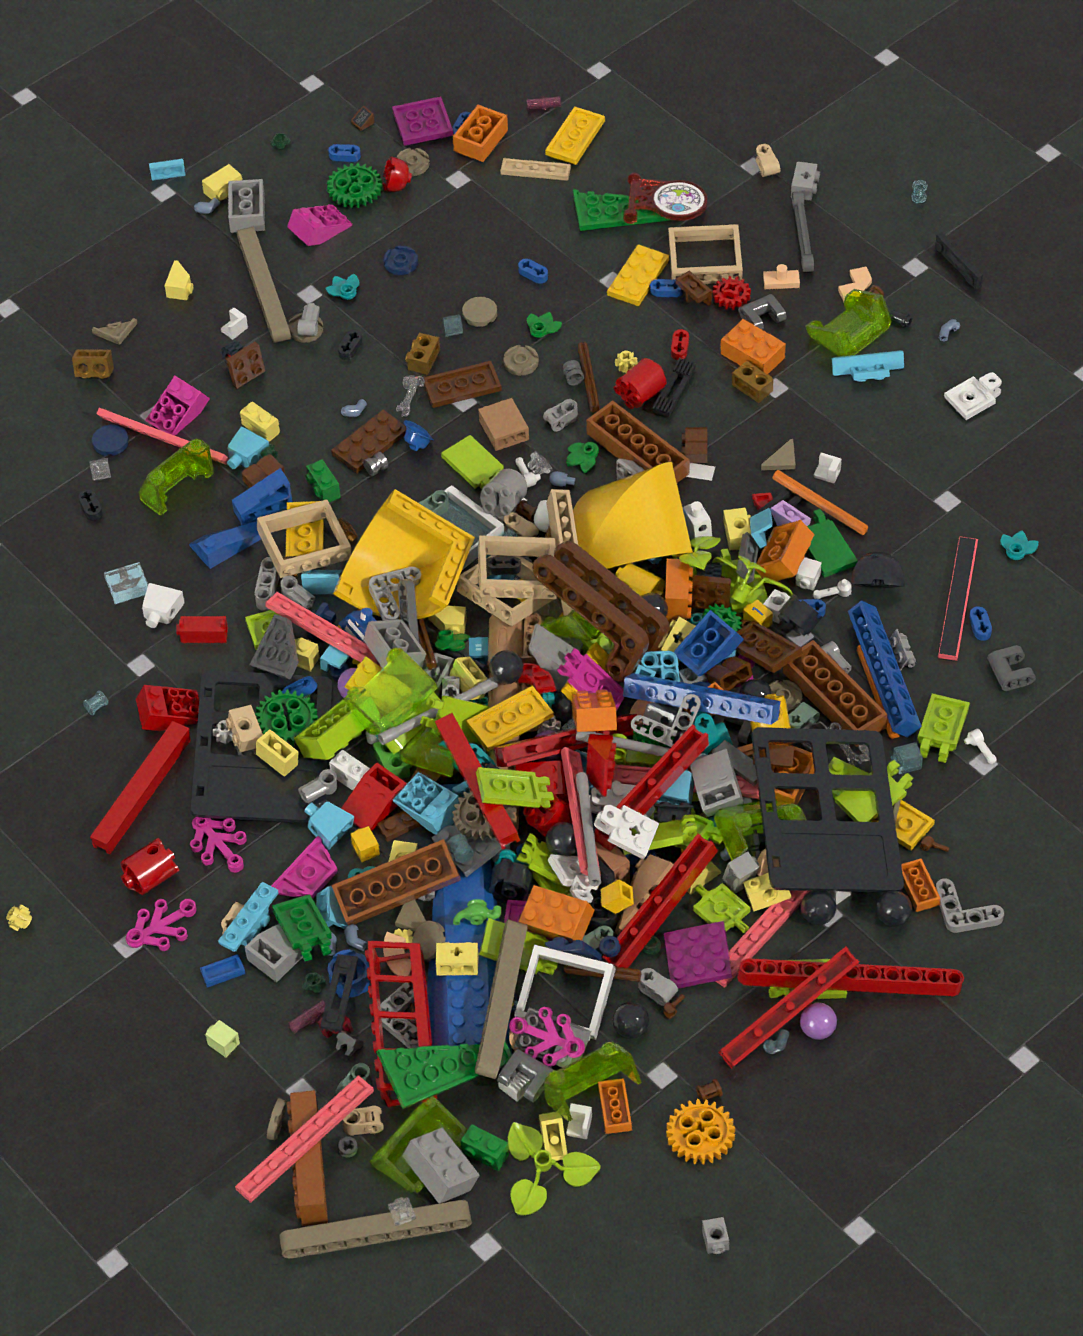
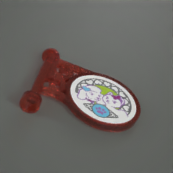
M631 173L628 176V183L630 184L628 209L624 211L623 220L628 224L635 223L638 215L636 209L652 210L660 216L671 220L693 219L705 211L707 207V194L700 186L689 181L641 179L638 173Z

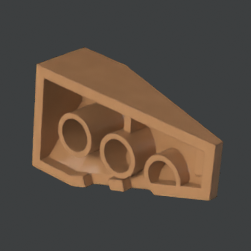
M653 855L639 860L635 866L637 871L634 873L630 884L633 887L634 904L621 911L614 933L618 935L639 910V907L648 899L651 894L650 892L659 885L673 867V863Z

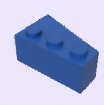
M279 468L232 500L233 510L241 525L257 521L259 517L287 509V502H292L290 482L281 468Z

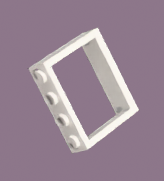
M534 945L514 1016L525 1017L527 1012H524L539 958L604 974L590 1027H583L592 1031L588 1041H590V1038L596 1040L616 970L614 965Z

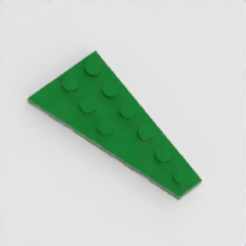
M573 189L580 231L683 219L662 214L656 209L654 201H648V198L641 197V200L632 199V196L609 193L597 195L592 191L580 193L579 190Z
M506 1042L504 1043L500 1068L505 1066L512 1056ZM480 1044L425 1046L410 1049L396 1048L394 1050L378 1049L376 1051L402 1109L482 1076L475 1074Z

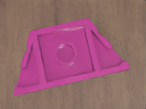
M317 836L271 885L278 889V895L302 897L310 894L313 899L338 872L334 861L331 860L330 854L325 849L321 838Z

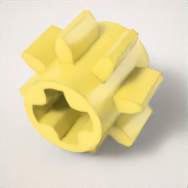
M630 351L618 353L617 359H615V366H619V371L627 373L637 363V357H634V353Z
M22 904L19 908L13 906L6 917L9 920V927L16 931L19 928H27L32 919V916L29 915V908Z

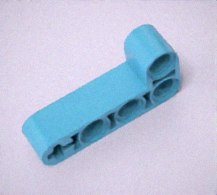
M654 651L644 654L640 665L655 671L662 679L672 678L674 681L680 682L678 658L674 652ZM670 660L673 664L667 665L663 661ZM651 661L653 665L647 666L644 662Z

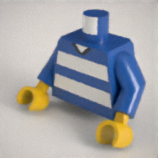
M363 608L360 611L356 610L348 614L338 623L337 627L364 642L363 639L368 622L376 620L372 616L373 611L370 608ZM353 659V664H356L358 667L361 662Z

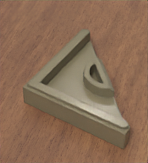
M133 318L131 321L124 323L120 321L107 324V327L102 328L93 327L92 334L120 345L137 325V319Z
M790 439L763 462L761 470L795 469L793 439Z
M415 900L403 905L395 922L396 927L406 930L410 929L415 932L423 922H426Z

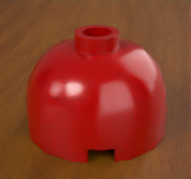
M389 157L390 160H387L383 177L386 179V183L383 182V190L398 192L405 188L407 183L411 182L412 173H409V167L402 159Z

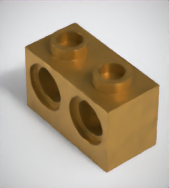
M419 333L412 342L411 351L406 354L405 362H407L408 370L428 375L440 351L439 337Z
M76 350L72 357L75 377L107 378L110 377L114 369L111 350Z
M748 361L732 372V385L758 403L773 392L774 379Z

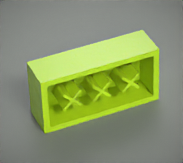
M347 696L294 739L304 758L329 760L335 756V752L345 748L350 740L360 736L365 728L374 725L375 720L380 717V714L371 697Z

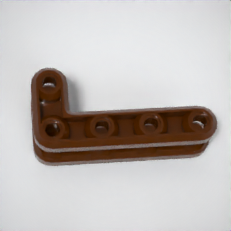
M564 541L555 548L554 557L545 554L533 562L532 569L535 578L614 643V647L605 663L606 673L618 683L624 682L626 676L635 672L646 652L660 650L669 634L670 625L668 619L576 543ZM645 661L644 663L649 665L651 661Z

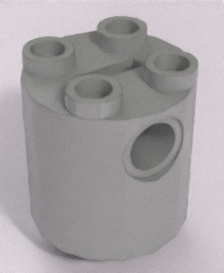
M502 469L497 472L481 491L480 499L484 512L498 517L509 515L527 494L528 487L523 475L513 469Z

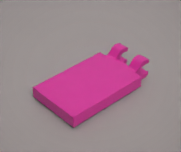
M576 648L571 653L568 652L564 657L566 660L565 664H561L557 671L561 675L568 676V682L577 691L596 693L597 690H607L611 692L617 711L624 699V689L587 654L582 656Z

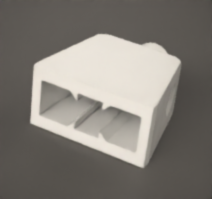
M697 501L684 506L682 509L690 539L692 540L699 536L712 537L711 520L702 504Z
M149 583L142 605L144 617L147 619L146 624L151 628H155L158 622L169 624L184 605L183 592Z

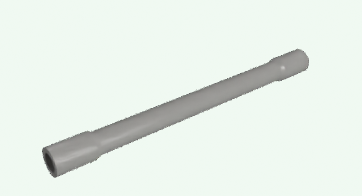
M491 677L455 696V698L469 701L497 688V681ZM432 708L396 727L378 734L379 742L384 745L422 725L420 723L422 716L435 718L438 709Z
M595 731L577 732L575 740L588 742L590 734L600 733ZM613 736V743H617L619 748L662 757L670 749L668 747ZM701 753L695 760L708 755Z
M580 772L576 774V785L579 792L588 864V880L591 886H598L601 884V877L597 861L588 792V776L586 773Z

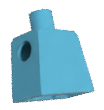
M241 427L227 447L230 458L227 464L232 469H236L239 464L246 468L256 464L260 459L271 453L269 441Z
M688 768L656 803L670 802L671 805L692 803L694 779Z
M325 802L320 808L310 803L304 811L310 816L308 829L315 837L319 836L327 850L353 826L354 816L330 802Z

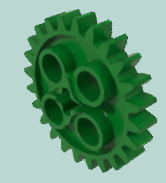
M350 163V167L344 165V169L338 167V172L333 171V176H329L327 181V191L329 197H332L333 202L337 201L338 205L343 203L344 207L350 205V208H353L354 205L359 208L360 204L366 206V202L372 204V199L377 200V195H381L383 190L380 174H377L376 169L372 170V166L366 168V164L361 167L359 163L356 166Z
M288 689L285 694L279 690L278 695L271 692V698L264 696V701L259 702V707H256L255 713L263 735L268 730H271L284 741L290 742L292 746L295 743L294 738L318 719L317 709H314V703H310V698L304 699L303 693L297 696L296 690L290 694ZM282 705H285L287 720L289 721V728L291 731H288L286 716L284 715V709Z

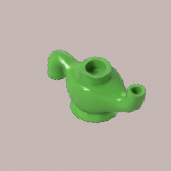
M470 900L467 903L468 907L455 915L453 924L459 925L460 920L465 918L471 921L473 925H481L487 918H499L501 907L494 906L493 910H489L484 900Z

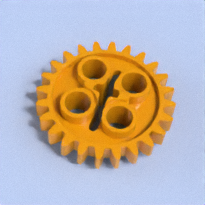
M697 1099L695 1105L688 1101V1107L681 1104V1111L674 1109V1116H669L666 1137H668V1145H672V1151L678 1150V1157L685 1155L686 1162L693 1158L694 1164L699 1159L704 1165L705 1159L713 1163V1157L720 1160L721 1153L727 1155V1148H732V1141L735 1140V1134H733L735 1133V1126H732L733 1119H729V1112L723 1113V1106L717 1109L716 1102L710 1106L708 1105V1100L701 1104L700 1100ZM708 1118V1119H711V1120H710V1121H704L703 1119ZM688 1124L691 1125V1127H684L683 1125ZM711 1136H717L718 1138H717V1139H712V1138H710V1137H711ZM692 1142H697L698 1144H697V1145H691L690 1143H692Z

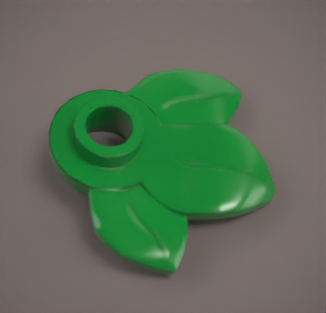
M551 312L545 313L540 317L530 314L527 318L530 333L537 338L544 337L548 333H555L562 326V322H553Z
M578 442L569 446L568 451L570 454L567 457L566 465H580L583 473L591 470L596 463L595 458L599 453L597 444L594 442H587L585 444Z
M442 630L438 632L435 647L438 650L449 648L451 651H461L465 648L464 641L468 640L470 636L463 633L453 634L452 630Z

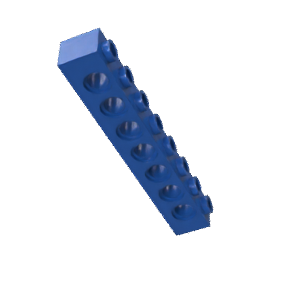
M860 601L848 611L883 707L887 713L892 731L908 738L922 727L877 608L864 601Z
M635 673L625 677L624 697L680 707L685 696L694 694L700 698L701 705L699 711L769 725L778 721L780 701ZM694 697L691 700L687 699L688 709H691L692 706H697Z

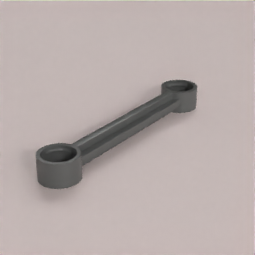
M803 191L792 192V205L796 217L802 271L813 272L814 259L813 254H811L804 193Z

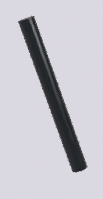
M430 641L432 650L454 659L467 657L456 651H451L449 648L438 650L435 647V642ZM473 659L482 672L487 671L488 666Z

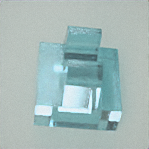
M460 314L442 318L445 336L463 333Z

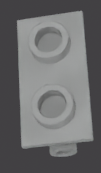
M896 629L889 638V642L901 671L904 666L914 667L916 659L912 651H906L910 649L907 636L899 633L898 629Z

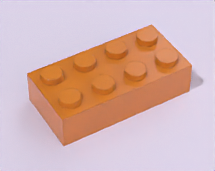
M922 859L901 864L904 887L915 911L919 912L939 906L941 898Z
M624 1078L598 1082L605 1133L632 1131Z

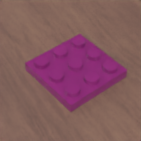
M441 97L392 107L404 146L453 136V129Z
M724 921L664 933L670 980L676 984L678 989L733 978Z

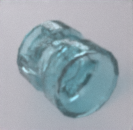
M463 834L455 835L448 841V847L453 852L456 862L463 863L472 858L474 852Z

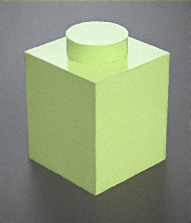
M220 1020L215 1025H211L205 1034L207 1044L225 1057L240 1044L238 1033Z

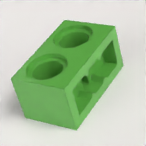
M379 741L373 743L374 755L380 765L400 779L410 776L409 768L412 765L409 757H405L403 754L405 753L404 747L393 754L385 744L382 745Z

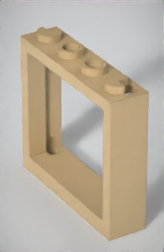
M738 225L669 228L672 280H676V277L689 270L704 284H716L717 281L722 282V278L728 280L729 276L732 279L738 277L739 281L742 280L743 270ZM734 239L736 265L677 268L675 242Z
M328 500L257 518V531L280 578L349 560L351 556V545ZM324 518L327 519L339 546L283 560L271 532Z
M479 535L480 597L556 599L557 596L539 581L487 579L486 555L540 557L548 554L554 557V550L556 548L555 538Z
M491 555L489 557H502L507 555ZM513 556L521 560V570L515 575L526 581H538L533 574V564L521 556ZM478 564L462 573L457 581V591L511 627L554 600L528 598L514 608H511L495 597H480V590L476 585L479 583Z

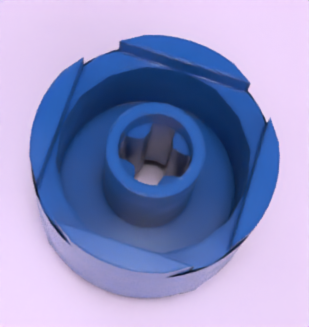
M343 950L336 953L328 964L330 983L337 954L357 956L358 964L349 997H356L367 992L370 980L367 977L369 964L366 961V957L363 954L356 953L355 950ZM343 975L339 977L336 994L340 998H342L347 977H343Z

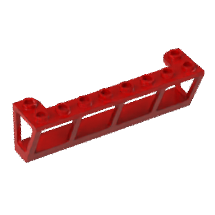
M368 941V950H365V956L370 966L367 968L368 980H371L368 992L370 998L373 999V1004H370L371 1016H374V1022L371 1023L372 1033L376 1035V1041H373L374 1053L378 1049L394 1050L392 1048H384L382 1018L415 1019L418 1046H432L424 953L420 943ZM375 948L409 949L410 953L380 958ZM410 958L411 976L380 975V962ZM378 981L413 983L415 1012L381 1011ZM378 1057V1059L374 1060L376 1072H379V1078H376V1085L378 1091H380L381 1099L386 1101L388 1107L401 1105L398 1099L392 1100L391 1090L394 1089L391 1083H388L386 1072ZM434 1095L423 1101L434 1100L438 1098L437 1095Z

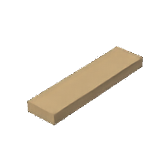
M503 158L501 175L568 180L571 164Z

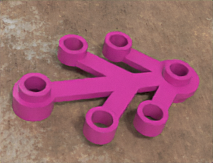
M195 817L192 821V826L196 833L194 839L190 842L191 850L193 852L202 850V838L205 833L208 836L206 850L201 855L202 863L204 865H211L213 863V852L216 846L227 859L228 869L234 873L240 872L244 867L242 857L233 854L224 842H234L242 845L247 840L246 834L243 831H238L235 834L216 833L213 830L224 829L227 832L233 831L236 826L235 821L231 818L224 821H214L211 818Z
M164 899L157 900L151 924L143 929L144 924L149 921L150 914L147 909H140L137 913L138 919L135 928L129 930L126 935V943L133 948L147 944L158 946L161 951H166L170 948L169 939L167 937H150V935L157 933L175 936L178 941L186 940L188 934L184 927L174 928L167 926L184 916L192 917L196 913L195 902L192 899H185L180 903L179 910L161 919L162 914L168 908L167 902Z
M542 1007L538 1012L548 1032L528 1025L527 1021L521 1017H515L510 1021L509 1028L513 1033L523 1034L525 1032L545 1040L525 1049V1053L528 1055L529 1051L533 1049L534 1055L532 1057L535 1059L539 1053L555 1045L563 1047L554 1054L544 1055L543 1063L547 1066H554L558 1060L566 1056L578 1058L585 1051L583 1040L574 1036L570 1026L571 1018L567 1014H560L557 1017V1024L562 1026L566 1039L559 1037L551 1018L553 1012L549 1007ZM545 1009L548 1011V1015L546 1017L543 1016V1011ZM562 1017H566L565 1024L561 1022ZM520 1022H522L523 1024L521 1030L518 1029V1024ZM574 1044L578 1045L577 1051L573 1050ZM549 1056L553 1059L550 1064L547 1062Z

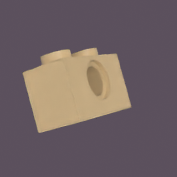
M248 705L229 710L226 725L228 730H231L233 733V744L238 746L240 752L256 749V741L263 734L252 706Z

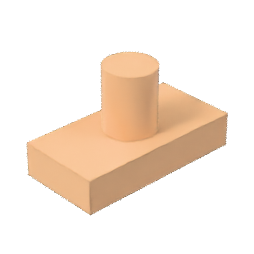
M780 264L777 266V271L763 272L764 289L800 288L798 270L787 271V266Z

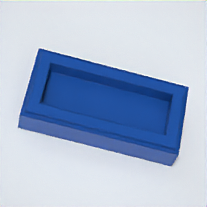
M238 954L200 968L207 987L246 974Z

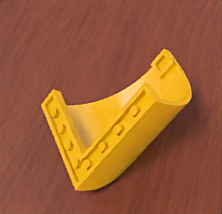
M672 462L663 463L592 489L578 500L573 509L578 546L607 569L670 555L680 557L683 554L692 553Z
M394 489L361 536L339 578L333 594L358 609L370 608L374 615L380 616L368 588L370 579L380 574L408 567H417L421 571L420 583L414 586L417 619L435 615L448 606L475 537ZM397 578L390 579V581L394 584H397L400 581ZM398 590L391 593L399 608ZM381 597L379 599V601L382 603L389 602V600L385 597Z

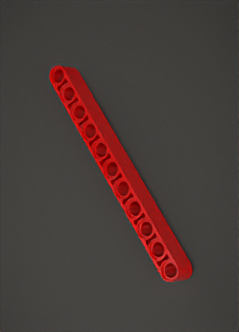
M748 958L740 962L737 978L741 984L747 986L796 988L826 962ZM857 964L827 990L956 996L961 991L964 976L956 969Z

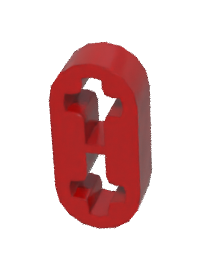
M679 329L673 334L671 356L675 360H678L679 357L683 360L687 356L689 333L686 330Z

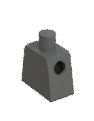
M655 702L648 703L643 716L672 728L680 708ZM683 715L679 718L680 726L686 727L689 725L688 716ZM661 726L655 727L657 729L664 731V729ZM675 726L674 730L686 732V730H681Z

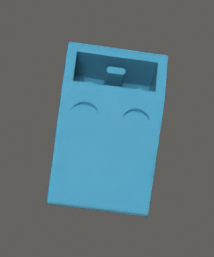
M420 772L393 799L394 803L434 834H437L446 826H452L454 823L452 811L456 810L454 804H460L457 794Z

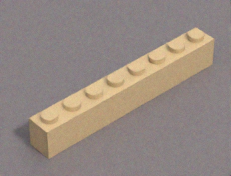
M551 489L546 505L551 537L555 538V547L564 541H572L578 545L570 490ZM561 600L565 624H584L585 619Z

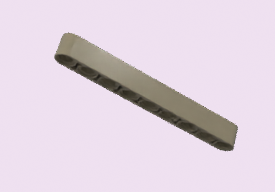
M254 226L237 230L238 241L272 341L277 343L291 339L290 330Z
M509 919L505 923L475 1067V1074L496 1079L500 1068L527 932L526 924Z
M458 1200L287 1230L282 1232L279 1237L282 1256L284 1258H297L462 1229L470 1226L472 1221L468 1202Z

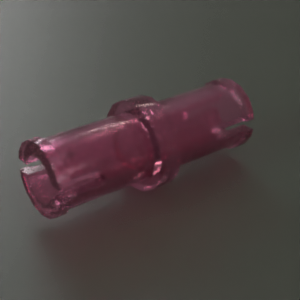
M542 96V98L527 99V109L543 108L545 110L548 107H561L560 96L547 98Z
M320 1000L308 1010L304 1009L301 1015L288 1022L292 1032L295 1034L306 1025L313 1024L314 1020L324 1013L325 1002Z

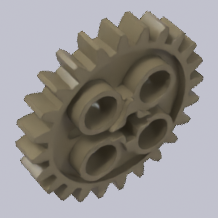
M471 791L470 793L463 792L465 797L458 798L460 804H454L456 810L452 811L456 828L462 835H466L468 839L473 837L476 841L480 836L483 841L487 835L492 839L493 832ZM503 805L510 819L515 818L513 813L517 811L515 805Z

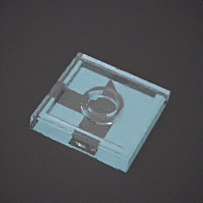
M140 562L104 573L115 604L146 595L148 583Z

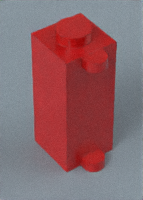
M181 616L179 624L176 626V633L180 635L181 643L227 642L228 625L226 616Z

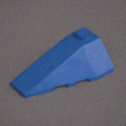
M257 521L206 534L190 543L189 546L211 569L261 540V537L257 531Z

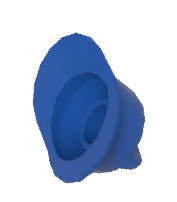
M404 421L406 426L404 440L409 443V447L412 450L425 449L431 440L434 441L424 428L414 422Z

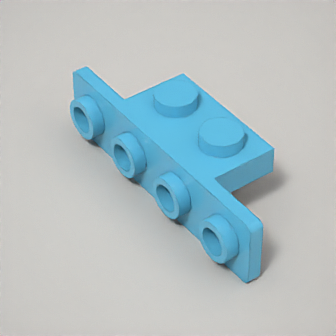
M902 350L832 358V372L834 376L851 374L853 379L859 382L872 378L881 380L885 377H890L889 370L904 368V353Z
M262 882L218 940L219 944L235 952L241 944L246 946L259 934L260 930L268 925L270 921L268 907L278 895V889Z

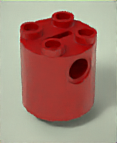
M643 358L631 367L625 375L619 377L613 388L615 393L622 397L629 409L639 408L646 400L652 398L666 386V377L659 364L651 359Z
M554 793V800H550L551 806L549 808H544L540 805L539 808L525 807L523 811L528 824L545 837L552 825L558 822L572 823L570 805L558 798Z
M156 838L120 863L124 872L121 875L123 883L128 889L134 890L140 895H144L179 872V868L173 862L175 858L173 852L169 848L165 849L159 838Z

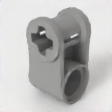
M572 399L564 400L544 413L543 419L550 423L553 431H560L567 425L577 421L578 408L576 401Z
M646 968L641 971L639 990L659 1005L664 1006L677 993L678 987L676 984L655 970Z

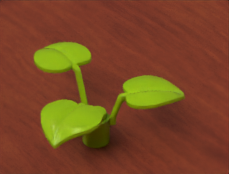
M711 536L693 538L690 540L691 547H695L694 552L681 555L679 557L680 561L689 564V567H693V575H697L696 567L704 570L712 557L710 552L698 550L700 548H712L721 539Z
M738 556L749 570L743 582L740 581L741 576L737 573L735 589L730 596L732 599L744 604L748 595L751 596L763 583L774 584L791 597L792 591L787 586L767 577H764L749 590L751 586L746 583L753 568L766 573V570L757 563L751 562L743 556ZM716 557L712 562L730 565L737 571V565L725 558Z
M514 1122L508 1135L509 1151L514 1158L520 1161H524L531 1156L534 1158L537 1169L534 1183L528 1179H523L516 1182L512 1187L511 1201L515 1213L518 1215H529L538 1211L545 1204L547 1191L544 1187L537 1184L540 1173L548 1171L552 1165L564 1171L563 1176L568 1184L580 1187L592 1180L600 1170V1164L589 1155L571 1152L564 1156L563 1167L555 1159L551 1158V1154L548 1151L541 1150L543 1138L536 1129Z

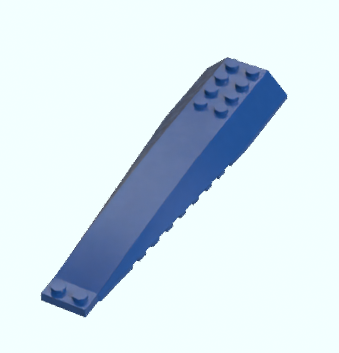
M446 784L441 786L452 791V788L459 784ZM491 859L468 877L457 868L461 881L436 890L435 898H433L432 921L440 923L444 928L443 936L445 937V942L478 943V955L488 918L481 925H473L471 921L465 918L460 920L459 925H454L453 919L458 912L468 907L467 903L470 900H484L489 910H493V907L497 906V900L493 898L494 894L489 892L492 876ZM479 955L478 975H437L436 959L433 958L429 961L427 994L432 1046L480 1044L497 964L496 960ZM510 1015L505 1042L507 1043V1046L512 1054V1046L509 1041V1024L511 1021Z

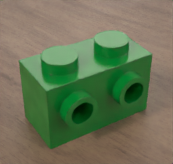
M323 459L306 466V480L309 485L311 484L316 496L321 501L328 500V502H332L341 498L339 483Z
M472 1124L461 1139L463 1154L497 1171L500 1170L509 1156L508 1142Z

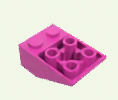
M326 205L293 209L287 227L307 246L324 243L351 227L352 223L335 206Z
M174 376L145 421L159 430L175 436L202 412L210 398L177 376Z

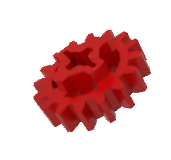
M729 276L728 280L722 278V282L717 281L716 285L713 286L712 297L715 303L719 302V307L724 305L725 309L731 307L734 310L736 306L739 308L741 304L746 305L747 301H750L751 288H749L748 283L744 284V279L739 281L738 277L732 279Z

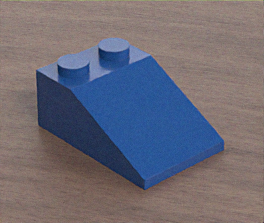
M710 610L675 649L674 653L681 662L700 677L732 654L744 639Z

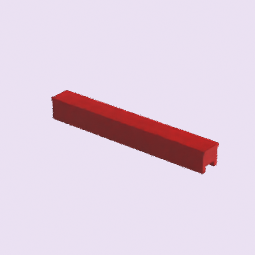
M453 713L436 720L435 723L439 734L502 850L506 848L505 845L515 840L519 842L518 832L503 804L482 803L476 776L478 767L482 766Z
M637 714L617 716V730L595 732L605 735H633L631 721ZM574 727L494 747L497 767H509L560 754L564 747L572 750L587 747L588 742L575 740L577 730Z
M172 721L90 836L94 848L100 847L106 850L108 854H111L191 741L188 727Z
M692 724L623 798L616 808L621 809L625 805L645 815L709 745L708 734H703L696 730V726ZM597 828L594 830L595 842L609 851L616 846L608 841L610 834L608 835Z
M697 833L673 867L617 937L621 946L620 952L614 957L602 956L605 963L622 968H628L718 852L712 841H707Z
M847 946L844 947L718 1052L719 1055L732 1069L854 968L859 961L850 953Z

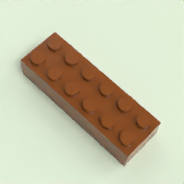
M613 400L586 420L587 435L618 459L633 460L644 470L663 463L672 462L676 483L690 474V459Z
M814 640L801 647L802 655L783 667V673L789 680L794 682L801 689L802 693L839 730L880 732L886 728L887 713Z
M443 839L332 885L345 922L351 925L461 881L448 845Z
M315 1090L290 1093V1101H287L290 1136L319 1111ZM320 1140L292 1165V1180L295 1191L294 1204L297 1219L301 1218L302 1226L328 1223L322 1145Z

